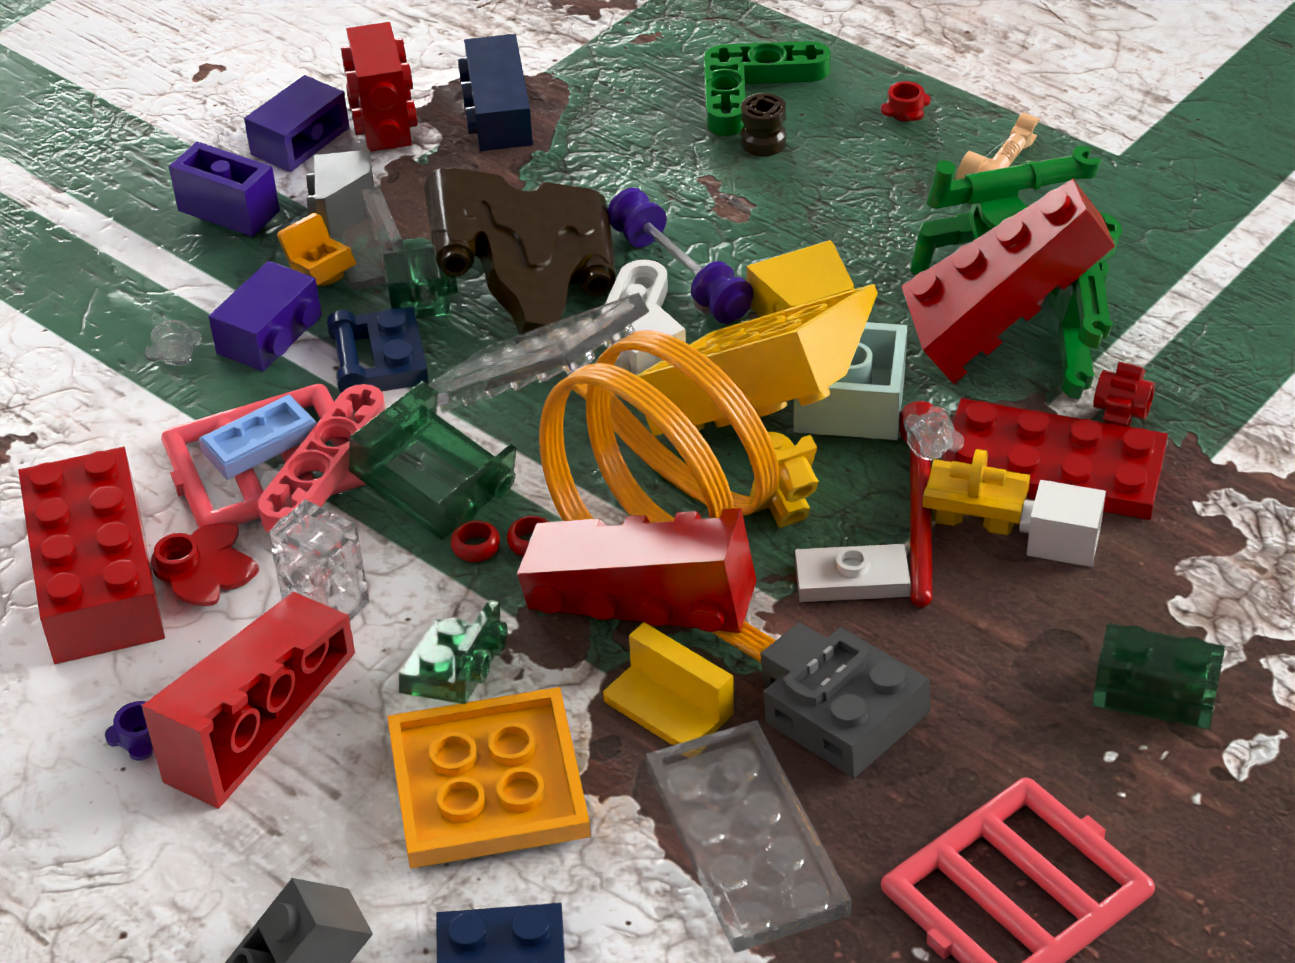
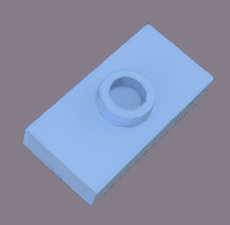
M289 394L198 439L201 452L228 480L301 444L315 427L316 421Z

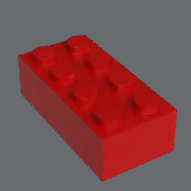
M125 446L18 469L39 615L54 664L165 639L136 488Z

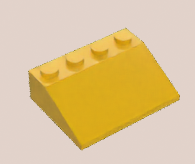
M875 284L867 285L711 331L689 345L709 358L737 385L759 417L775 413L787 406L786 401L797 398L801 406L808 405L829 396L830 391L828 387L847 374L878 292ZM662 360L636 375L655 387L673 402L698 431L705 428L704 423L714 421L717 428L731 424L714 401L694 381L666 361ZM646 417L652 434L654 436L663 434L662 431L651 420H649Z

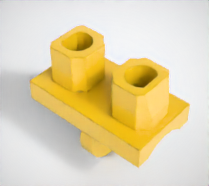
M768 432L778 461L779 485L774 497L756 512L769 508L779 528L808 518L810 507L805 498L816 491L819 482L811 468L817 451V446L811 435L801 437L797 445L794 446L791 440L783 434ZM755 477L750 496H755Z
M976 449L972 464L934 459L928 485L923 495V507L932 509L935 523L955 526L958 523H962L963 516L966 514L984 517L983 526L988 532L1008 535L1011 533L1015 523L1020 524L1023 505L1029 488L1030 475L987 467L988 452L986 450Z

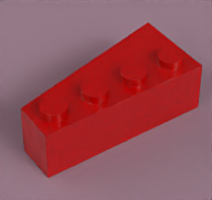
M1074 179L1048 192L1038 201L1014 216L1003 220L998 226L969 244L963 245L950 256L929 269L920 272L901 286L922 350L953 384L968 373L963 366L979 352L983 351L988 356L1003 342L998 336L1020 317L1029 321L1042 310L1040 306L1044 302L1045 296L1055 287L1065 290L1115 247L1102 215Z
M741 508L722 509L720 518L701 519L697 511L678 512L675 515L674 521L650 523L646 515L626 516L625 521L621 525L607 526L601 519L537 523L517 572L528 609L539 610L548 614L559 612L585 615L600 620L611 618L645 622L653 626L672 625L698 628L706 632L724 631L741 633L757 582Z
M292 592L141 705L162 782L219 809L355 654L349 615Z

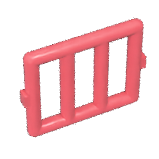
M319 383L174 426L162 433L161 441L174 469L173 472H170L173 485L178 497L185 495L198 528L215 523L240 525L261 518L258 500L263 493V488L252 467L234 476L245 501L214 510L186 444L199 441L198 438L289 394L303 409L314 406L321 419L334 403L325 385ZM342 437L331 439L334 447L344 445L349 441V439ZM299 445L281 453L285 464ZM362 456L358 458L330 496L366 485L369 482L370 471ZM309 471L301 474L298 479L310 481L315 480L313 472Z
M1021 778L885 874L880 883L883 893L927 932L926 944L943 960L952 955L960 963L998 962L913 886L937 868L1033 953L1021 963H1065L1149 899L1155 891L1154 881L1104 839L1106 829L1089 815L1079 819L1030 778ZM1026 805L1122 887L1098 904L1003 823V821ZM980 837L985 838L1078 920L1056 937H1053L958 853Z

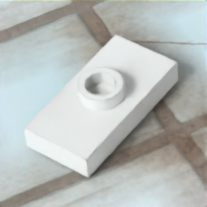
M905 544L795 549L799 602L910 597L911 581Z

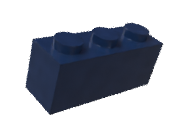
M516 33L464 39L466 57H457L468 134H477L480 151L533 145L530 105Z

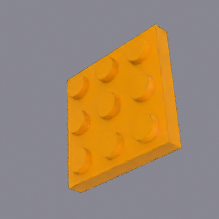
M560 687L387 715L410 869L591 837L590 821Z

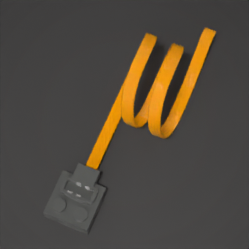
M641 330L624 336L607 348L594 364L580 367L558 382L550 391L543 406L539 428L541 463L549 493L563 521L594 519L578 493L565 452L563 434L564 412L571 390L586 400L588 434L597 465L610 491L630 516L646 515L650 523L674 521V517L654 503L636 482L623 459L614 432L660 476L685 494L706 505L709 519L720 518L722 509L741 508L743 516L753 514L769 502L777 492L779 466L776 453L763 422L749 400L737 385L709 358L692 346L669 334L652 330ZM622 351H643L666 361L688 376L714 401L731 423L748 454L755 477V496H746L730 490L725 474L713 451L692 422L673 402L640 377L625 369L614 366ZM616 395L633 405L651 420L674 445L685 462L666 448ZM745 621L741 633L711 632L761 663L763 686L766 687L763 691L766 724L853 779L931 711L929 678L842 627H839L826 638L803 623L798 622L777 640Z

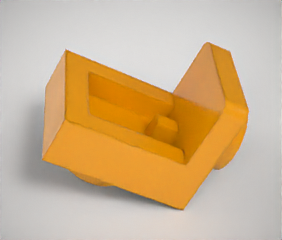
M312 213L277 233L291 269L316 278L317 286L335 283L343 277L345 270L357 264L350 247L330 238L325 223L319 214Z

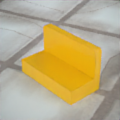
M645 622L629 635L631 666L603 691V698L606 704L685 754L694 753L734 715L733 675Z

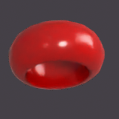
M525 516L514 521L507 531L506 538L510 550L516 555L524 557L530 541L522 540L520 537L527 533H533L537 523L549 521L540 516Z
M474 520L465 522L458 526L451 536L452 551L458 558L466 562L475 563L488 560L496 554L500 547L499 532L492 524L486 521ZM480 537L486 539L484 543L479 545L464 543L471 538Z

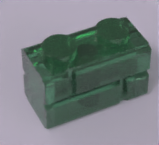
M1108 623L1098 662L1092 706L1171 722L1178 721L1183 722L1185 725L1210 729L1225 646L1209 643L1196 637L1183 638L1147 631L1139 626H1122Z

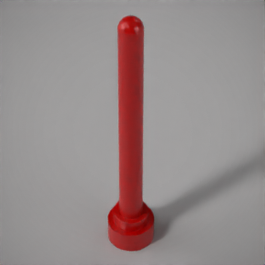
M916 401L907 404L900 411L899 432L901 437L910 446V599L916 607L923 608L931 603L933 597L932 509L923 507V495L931 473V446L941 435V412L932 403Z

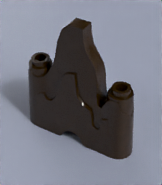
M441 168L428 175L424 183V192L431 240L438 268L448 276H461L472 267L475 257H478L485 272L488 289L492 296L512 316L520 340L545 343L555 336L566 306L568 287L571 284L578 283L591 296H602L608 293L615 283V256L610 220L607 213L608 206L605 197L600 192L589 188L549 182L541 183L535 190L522 191L510 186L499 175L457 168Z

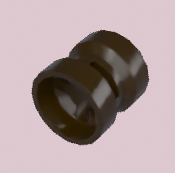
M757 93L748 96L742 101L741 121L744 123V127L741 129V146L749 154L771 156L779 153L786 146V129L782 125L786 120V103L781 97L770 93Z

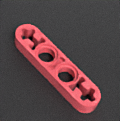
M361 384L345 389L263 491L258 500V508L262 527L267 533L278 537L293 536L308 526L385 424L387 417L384 396L379 388ZM342 437L349 439L346 444L330 447L324 445L333 438ZM309 471L324 473L315 480L303 481L298 479L301 474Z

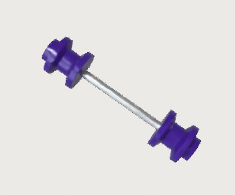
M627 188L613 197L607 209L610 226L618 232H624L625 239L635 247H645L657 241L696 275L691 285V296L700 306L709 307L710 314L718 322L730 323L740 319L748 312L753 299L751 284L741 277H735L733 269L725 262L715 261L703 268L695 263L662 234L667 221L666 213L658 204L649 203V199L643 191L638 188Z

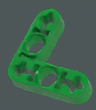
M813 41L720 44L710 47L704 54L706 125L708 130L720 136H731L741 132V129L744 127V123L741 121V103L746 98L745 84L814 82L826 78L830 73L831 51L829 47ZM730 109V113L724 114L721 111Z

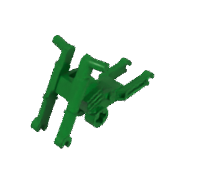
M1079 146L1073 150L1071 156L1038 162L1025 161L1021 165L967 174L964 179L953 180L956 167L952 162L946 160L939 161L935 168L926 202L927 205L938 209L968 203L969 205L972 204L970 212L957 214L955 217L922 223L909 267L910 272L917 275L929 269L935 248L972 242L998 226L1003 220L1014 216L1028 207L1018 197L1019 190L1029 188L1038 190L1041 186L1066 182L1071 179L1094 178L1097 175L1101 160L1099 158L1088 159L1091 148ZM1100 212L1104 219L1115 247L1065 290L1055 287L1048 293V304L1054 308L1059 320L1058 336L1064 373L1061 388L1066 395L1074 399H1080L1083 390L1091 388L1095 373L1093 372L1090 348L1097 349L1101 338H1108L1113 325L1109 316L1105 281L1109 272V265L1106 260L1115 254L1122 234V226L1117 219L1103 212Z

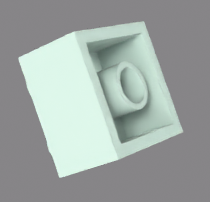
M867 322L847 374L828 387L830 395L822 400L803 406L800 405L798 398L794 399V432L898 440L906 367L908 325Z

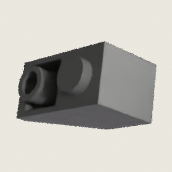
M370 149L314 155V173H306L308 216L312 213L321 215L330 238L333 239L376 212Z
M291 878L225 963H350L373 933L349 889Z

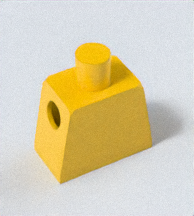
M831 240L747 265V282L753 288V299L750 308L760 317L855 289Z

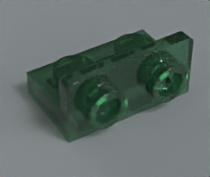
M488 600L472 625L466 620L459 618L435 619L399 672V693L466 704L478 683L484 684L486 682L492 660L495 655L501 656L506 646L508 628L506 622H500V601Z

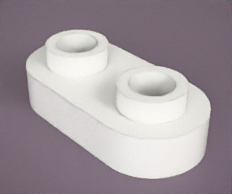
M636 260L621 268L605 304L607 327L651 305L657 304L662 307L668 292L667 270L663 265L652 260Z

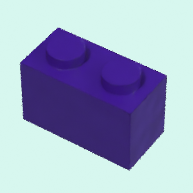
M303 75L244 117L250 155L288 172L293 171L350 128L344 91L307 75Z
M198 141L169 165L176 204L180 212L252 237L280 212L271 165Z
M267 261L208 315L216 354L264 372L322 316L316 278Z

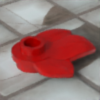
M215 523L204 525L195 530L191 535L185 533L169 534L156 543L151 556V566L154 575L164 582L171 583L173 593L183 602L204 607L218 603L221 589L231 590L248 583L259 572V566L252 558L232 548L239 534L238 525Z

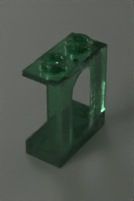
M422 381L350 436L349 472L443 540L458 526L465 522L473 521L479 510L494 497L497 499L501 498L510 490L516 478L514 468L517 448L510 444L496 456L492 455L437 415L438 391ZM417 440L469 477L440 500L439 503L433 501L386 466Z

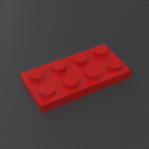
M960 398L942 460L972 464L975 450H986L988 452L987 467L1030 475L1026 498L1035 500L1040 480L1104 490L1106 493L1103 512L1151 520L1168 433Z

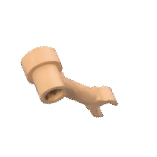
M1023 112L1012 128L1009 138L992 159L968 151L959 165L955 180L964 179L967 174L1009 167L1022 150L1027 149V147L1034 143L1037 135L1033 134V130L1041 119Z

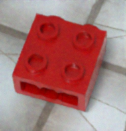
M391 22L346 28L348 46L340 47L344 73L347 79L346 91L355 135H364L367 150L370 149V152L412 146L410 128L417 127L418 122L414 100H411L410 90L413 89L410 65L406 59L403 38H394Z

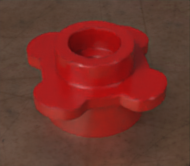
M910 81L897 82L890 86L887 94L888 101L881 105V113L887 117L893 116L899 121H918L924 117L923 109L930 104L931 98L928 94L924 93L923 87L917 83Z

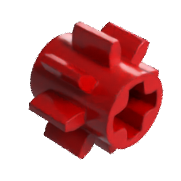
M1119 361L1116 373L1107 370L1101 372L1094 394L1093 407L1105 410L1103 421L1130 427L1133 417L1146 420L1155 391V382L1143 380L1146 369Z

